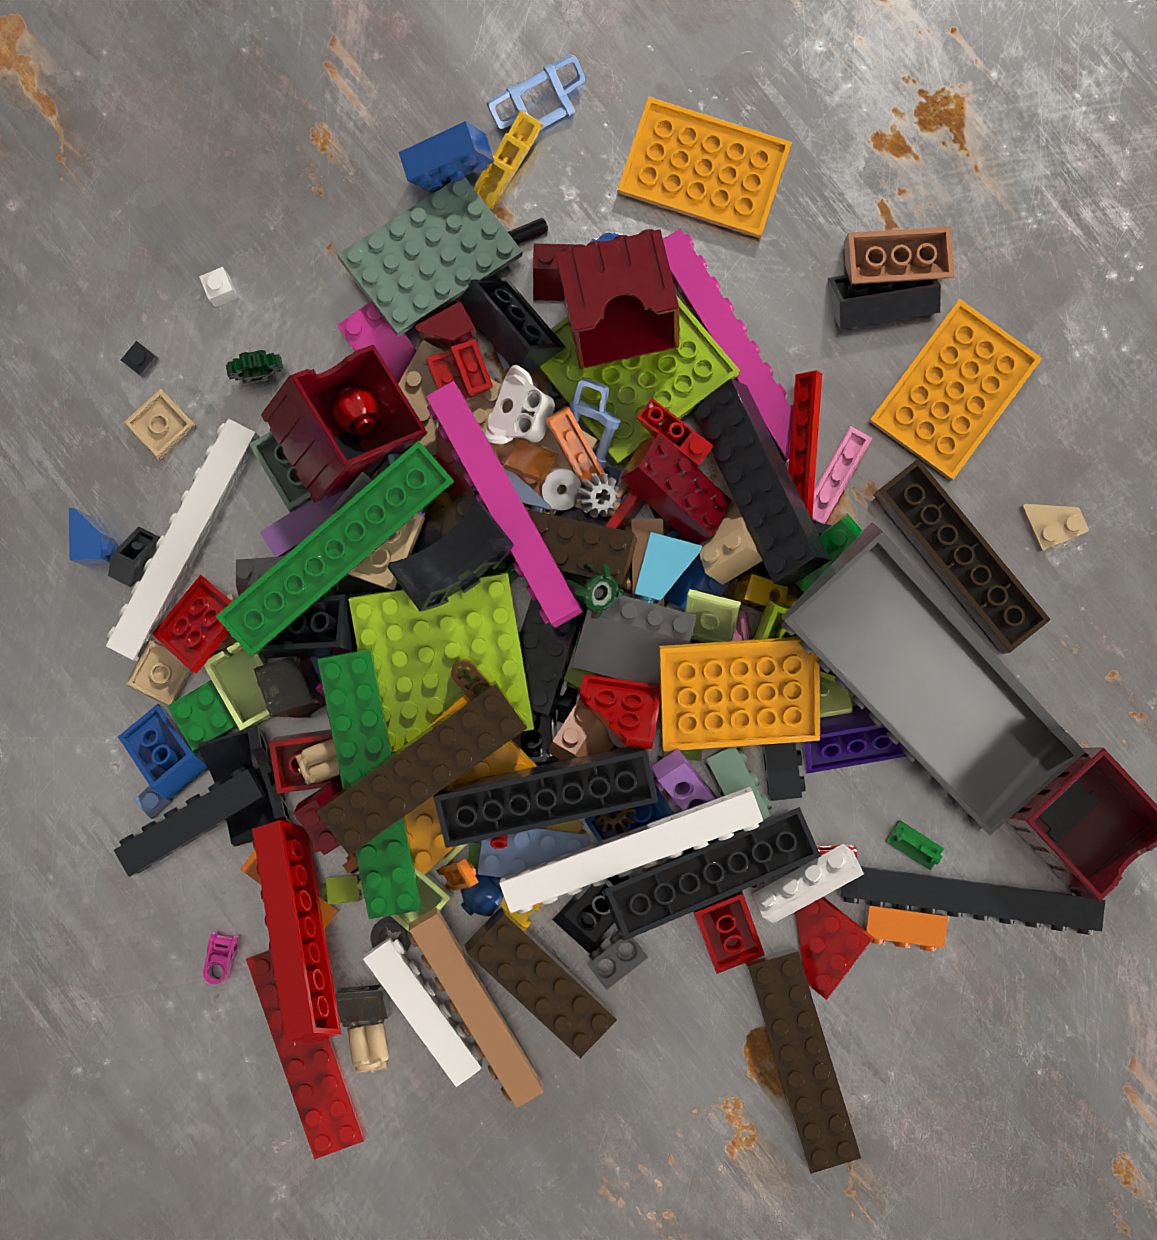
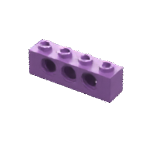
M678 748L652 766L656 775L654 777L655 784L661 791L666 789L669 793L667 797L675 808L680 806L682 811L718 799ZM716 838V839L710 840L709 842H710V844H712V843H715V842L719 841V839Z

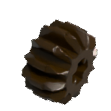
M635 808L621 810L620 813L616 814V818L609 813L597 815L600 817L594 823L597 826L604 824L602 831L605 833L612 827V833L618 835L619 826L624 832H627L628 827L625 823L628 821L630 824H635L636 821L629 816L637 814L638 810Z

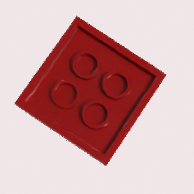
M200 574L152 635L190 671L197 674L230 633L216 616L233 601Z

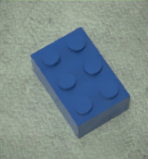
M466 121L398 152L407 181L428 192L439 191L443 188V185L463 180L465 175L471 172L483 171L487 168V165L495 162L486 134Z

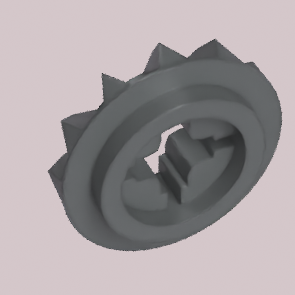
M391 916L385 917L374 925L370 935L373 948L388 936L387 927L392 933L401 931L396 939L403 944L406 952L411 945L407 935L409 932Z

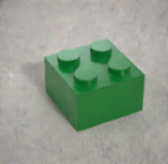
M212 680L167 706L192 751H199L198 745L200 743L228 735L238 729L236 722Z

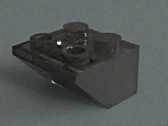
M291 656L253 669L270 717L306 718L326 705L325 697L315 689L320 681L311 657Z

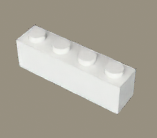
M842 844L752 895L762 917L774 924L864 875L853 851L845 844Z

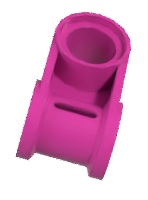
M215 931L211 933L203 969V977L208 983L219 984L230 977L239 946V936L231 938L218 935V932ZM215 964L219 965L223 970V975L220 979L212 975V967Z

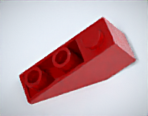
M653 398L650 399L636 417L651 436L661 432L696 467L701 464L713 448L711 443Z

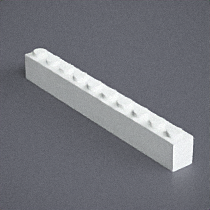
M229 418L226 423L220 425L216 434L218 438L214 446L211 445L205 453L204 459L206 461L202 468H198L194 473L192 487L183 494L180 500L182 505L178 513H174L171 516L166 535L161 536L156 544L157 552L153 559L150 558L144 566L143 571L145 574L141 581H137L132 588L131 594L133 596L129 604H125L122 607L117 626L112 627L107 635L108 643L106 647L131 660L138 661L149 639L153 638L152 633L160 625L253 452L249 444L260 438L256 432Z
M751 787L501 877L499 884L510 913L517 911L518 914H522L533 909L532 905L543 902V905L550 904L558 900L557 896L565 893H568L569 896L583 891L582 887L593 884V886L602 885L608 881L609 877L618 875V877L627 876L633 872L634 868L642 865L643 868L654 866L658 863V859L668 856V859H673L681 856L683 850L693 847L694 850L706 847L709 845L708 841L716 838L719 841L726 840L734 836L733 832L741 829L744 831L753 830L759 827L758 823L763 822V818Z

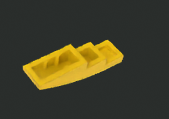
M520 110L510 131L505 133L493 156L495 162L487 165V168L482 171L474 186V190L490 210L493 209L544 125V123L523 110Z

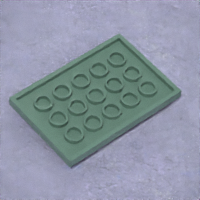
M464 178L460 181L451 182L338 254V259L398 337L462 296L469 287L468 284L471 280L488 279L522 257L523 251L467 179Z

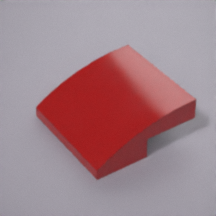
M476 339L452 346L449 351L426 358V363L437 390L454 381L465 400L493 388Z

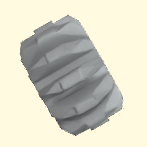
M592 473L590 481L585 478L582 479L585 487L584 489L577 488V492L582 494L577 499V502L583 504V512H590V515L593 517H597L599 514L606 517L608 509L612 512L616 511L613 503L621 502V499L615 496L621 489L615 486L616 480L614 478L608 479V475L605 473H601L599 477L597 474ZM602 492V496L596 498V494Z

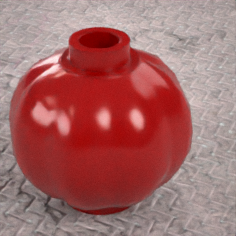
M346 387L340 391L337 400L333 404V418L337 425L345 432L368 433L375 427V422L379 419L377 400L368 389Z

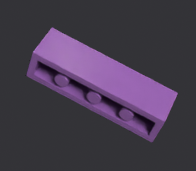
M346 490L330 497L326 495L321 501L316 503L311 499L260 531L274 556H286L332 516L329 510Z

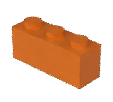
M865 904L862 928L874 937L871 942L874 944L884 945V940L895 941L894 946L910 948V944L920 945L921 950L936 952V947L945 948L948 916L938 913L930 914L916 910L908 911L895 909L894 907H878Z

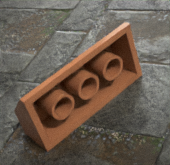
M951 227L848 233L844 240L845 267L851 284L949 279L955 277Z
M595 673V676L608 677ZM578 700L553 739L548 753L563 761L609 751L613 748L614 743L609 737L608 728Z

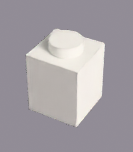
M223 267L199 276L207 297L215 308L238 298L230 276Z

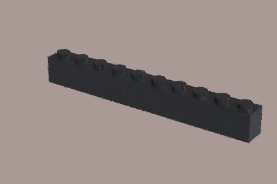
M860 866L864 875L837 889V895L844 897L843 902L859 904V899L869 900V905L885 907V903L895 904V909L911 911V906L921 907V912L937 914V910L947 911V916L963 918V913L973 914V919L989 921V917L999 918V923L1015 925V920L1025 921V926L1041 928V924L1051 925V930L1067 932V927L1077 928V933L1093 935V931L1102 932L1106 901L1103 899L1099 902L1072 894Z

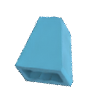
M650 532L632 596L652 604L653 602L658 603L700 553L702 546Z

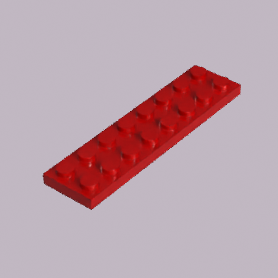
M267 950L246 958L314 1160L364 1142L365 1137L331 1038L317 1042L285 1041V1036L281 1029V1010L277 1003V985L273 977L274 965L272 954Z

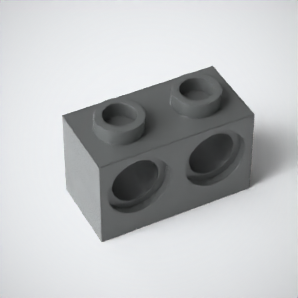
M617 932L609 939L611 943L607 947L602 949L599 946L588 955L590 960L587 961V965L606 990L648 958V955L634 937L622 941L619 932ZM623 943L632 944L634 947L633 953L629 956L621 955L619 953L620 945ZM609 959L613 963V968L609 972H602L598 968L601 960Z

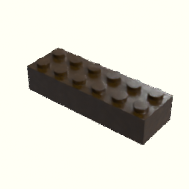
M502 907L464 944L466 952L580 1059L617 1021L614 1013Z

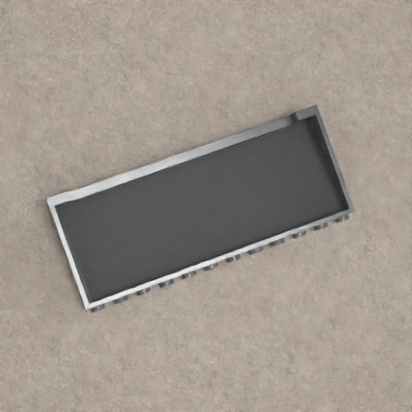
M873 522L858 535L782 616L784 622L781 625L791 636L796 633L802 639L799 644L809 655L813 651L819 657L817 663L827 673L832 670L837 675L834 679L835 682L844 691L849 688L854 693L851 697L861 709L866 706L871 711L868 716L878 727L883 724L888 729L886 735L896 745L899 742L905 747L902 750L912 762L917 759L922 764L919 768L929 780L934 777L939 782L936 787L945 797L951 795L955 799L952 803L962 814L966 811L971 816L969 821L978 831L984 829L989 835L993 834L1085 753L1072 736L1057 723L901 553V550Z

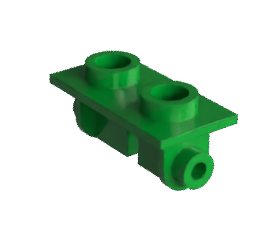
M901 820L886 841L929 870L933 868L934 864H939L943 857L941 855L944 850L943 847Z

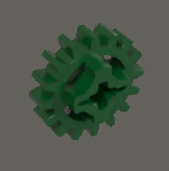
M265 350L243 352L239 354V358H234L233 361L227 362L226 365L229 379H235V381L243 379L245 384L267 381L270 379V375H276L277 372H281V369H283L280 355H274V353L266 354Z

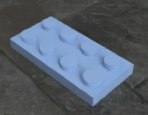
M537 828L509 834L508 844L504 849L493 848L490 845L491 839L482 840L477 874L494 877L507 876L588 846L589 835Z

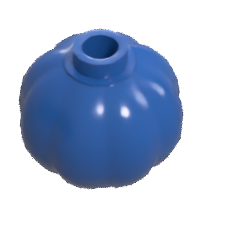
M477 874L478 883L469 888L461 889L464 901L461 903V906L471 916L475 913L480 916L491 917L500 906L504 897L499 884L501 877Z

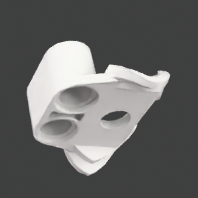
M513 365L499 387V396L493 412L488 417L485 436L489 442L496 444L507 443L513 440V438H524L536 443L543 439L548 425L545 419L553 414L555 403L551 397L533 386L532 379L527 371L517 365ZM512 400V410L504 413L502 410L504 402Z

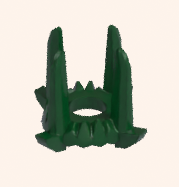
M586 563L583 567L596 576H590L591 579L586 580L587 584H585V587L569 579L567 584L575 589L574 594L577 595L579 602L592 612L590 618L598 619L602 612L613 605L617 598L623 596L624 590L619 589L615 578L610 576L607 564H602V567L599 568L593 564ZM599 586L604 590V593L600 598H595L594 592Z

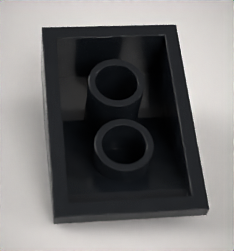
M556 710L552 718L532 713L534 729L523 731L512 740L537 766L559 762L558 758L548 753L551 743L557 735Z
M618 875L609 877L608 881L602 885L593 886V884L582 887L583 891L574 894L552 920L590 954L617 929L601 890L630 878L628 876L618 877Z

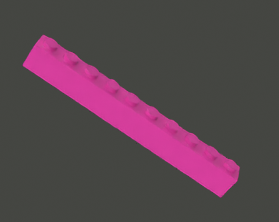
M680 228L663 238L674 286L690 312L740 370V375L733 380L747 385L786 464L789 462L793 405L790 406L785 398L787 393L780 383L776 384L772 377L774 373L771 366L767 362L763 363L759 354L761 352L754 340L750 342L747 337L745 324L741 319L737 320L734 316L732 303L727 297L724 299L721 295L719 282L714 276L710 277L706 270L708 266L702 255L697 256L693 249L695 245L689 234L685 235Z
M452 381L426 396L430 403L427 409L433 420L439 419L442 425L439 428L442 437L446 443L451 441L455 448L451 451L458 465L463 463L467 470L463 473L470 487L475 485L479 492L475 496L477 501H480L485 508H488L492 517L513 542L514 546L508 555L512 553L517 562L513 563V566L520 578L526 577L529 585L525 588L532 600L538 599L542 607L538 611L545 624L550 622L556 628L581 614L583 611L456 383Z

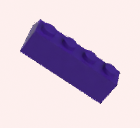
M852 706V713L820 718V741L800 742L806 774L907 757L902 751L905 747L901 742L896 745L886 735L888 729L883 724L878 727L868 716L871 711L866 706L863 709L859 706Z

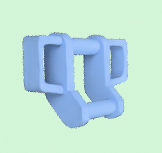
M569 54L552 64L549 63L543 67L544 70L516 86L511 85L507 87L505 91L488 100L487 107L495 124L500 129H503L514 123L520 110L528 113L520 95L546 80L549 81L561 107L538 119L544 123L541 129L566 115L569 117L575 114V109L566 94L586 80L577 57ZM572 62L577 77L562 87L555 70ZM510 97L517 114L500 121L495 106Z
M582 378L578 383L575 397L571 401L570 409L577 423L582 414L598 420L605 426L598 450H593L602 469H604L607 464L606 455L614 431L619 427L620 420L606 410L608 386L588 378ZM584 386L601 392L600 407L580 400Z

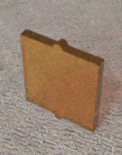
M519 439L504 464V469L520 474L523 478L527 477L544 484L559 454L542 448L541 445H535Z

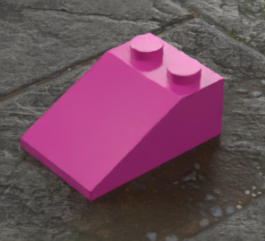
M371 301L337 324L341 334L354 352L374 344L396 382H400L417 350L405 333L398 337Z

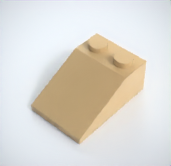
M736 502L731 503L714 536L699 544L702 546L699 554L705 573L722 585L763 561Z

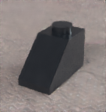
M138 526L112 553L108 576L131 587L144 573V566L152 558L160 537Z

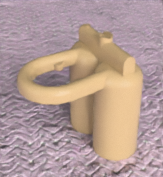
M333 738L306 748L301 754L295 756L300 767L298 769L299 773H302L307 784H317L340 775Z
M383 1022L347 1028L352 1064L355 1066L356 1072L369 1071L370 1073H375V1070L387 1068L388 1051Z

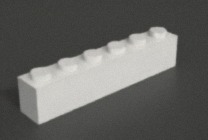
M390 935L365 953L363 960L457 1087L482 1069V1058L477 1053L475 1046L471 1047L465 1039L468 1036L460 1024L455 1025L450 1018L452 1012L444 1002L440 1004L436 999L435 995H437V992L429 981L425 983L420 977L422 972L414 960L409 962L404 955L406 949L398 939L394 941Z

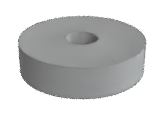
M554 468L542 477L539 484V494L551 505V508L567 510L577 503V499L581 496V493L577 492V488H582L580 479L574 472L565 468ZM559 485H563L564 487L561 493L557 492V488Z

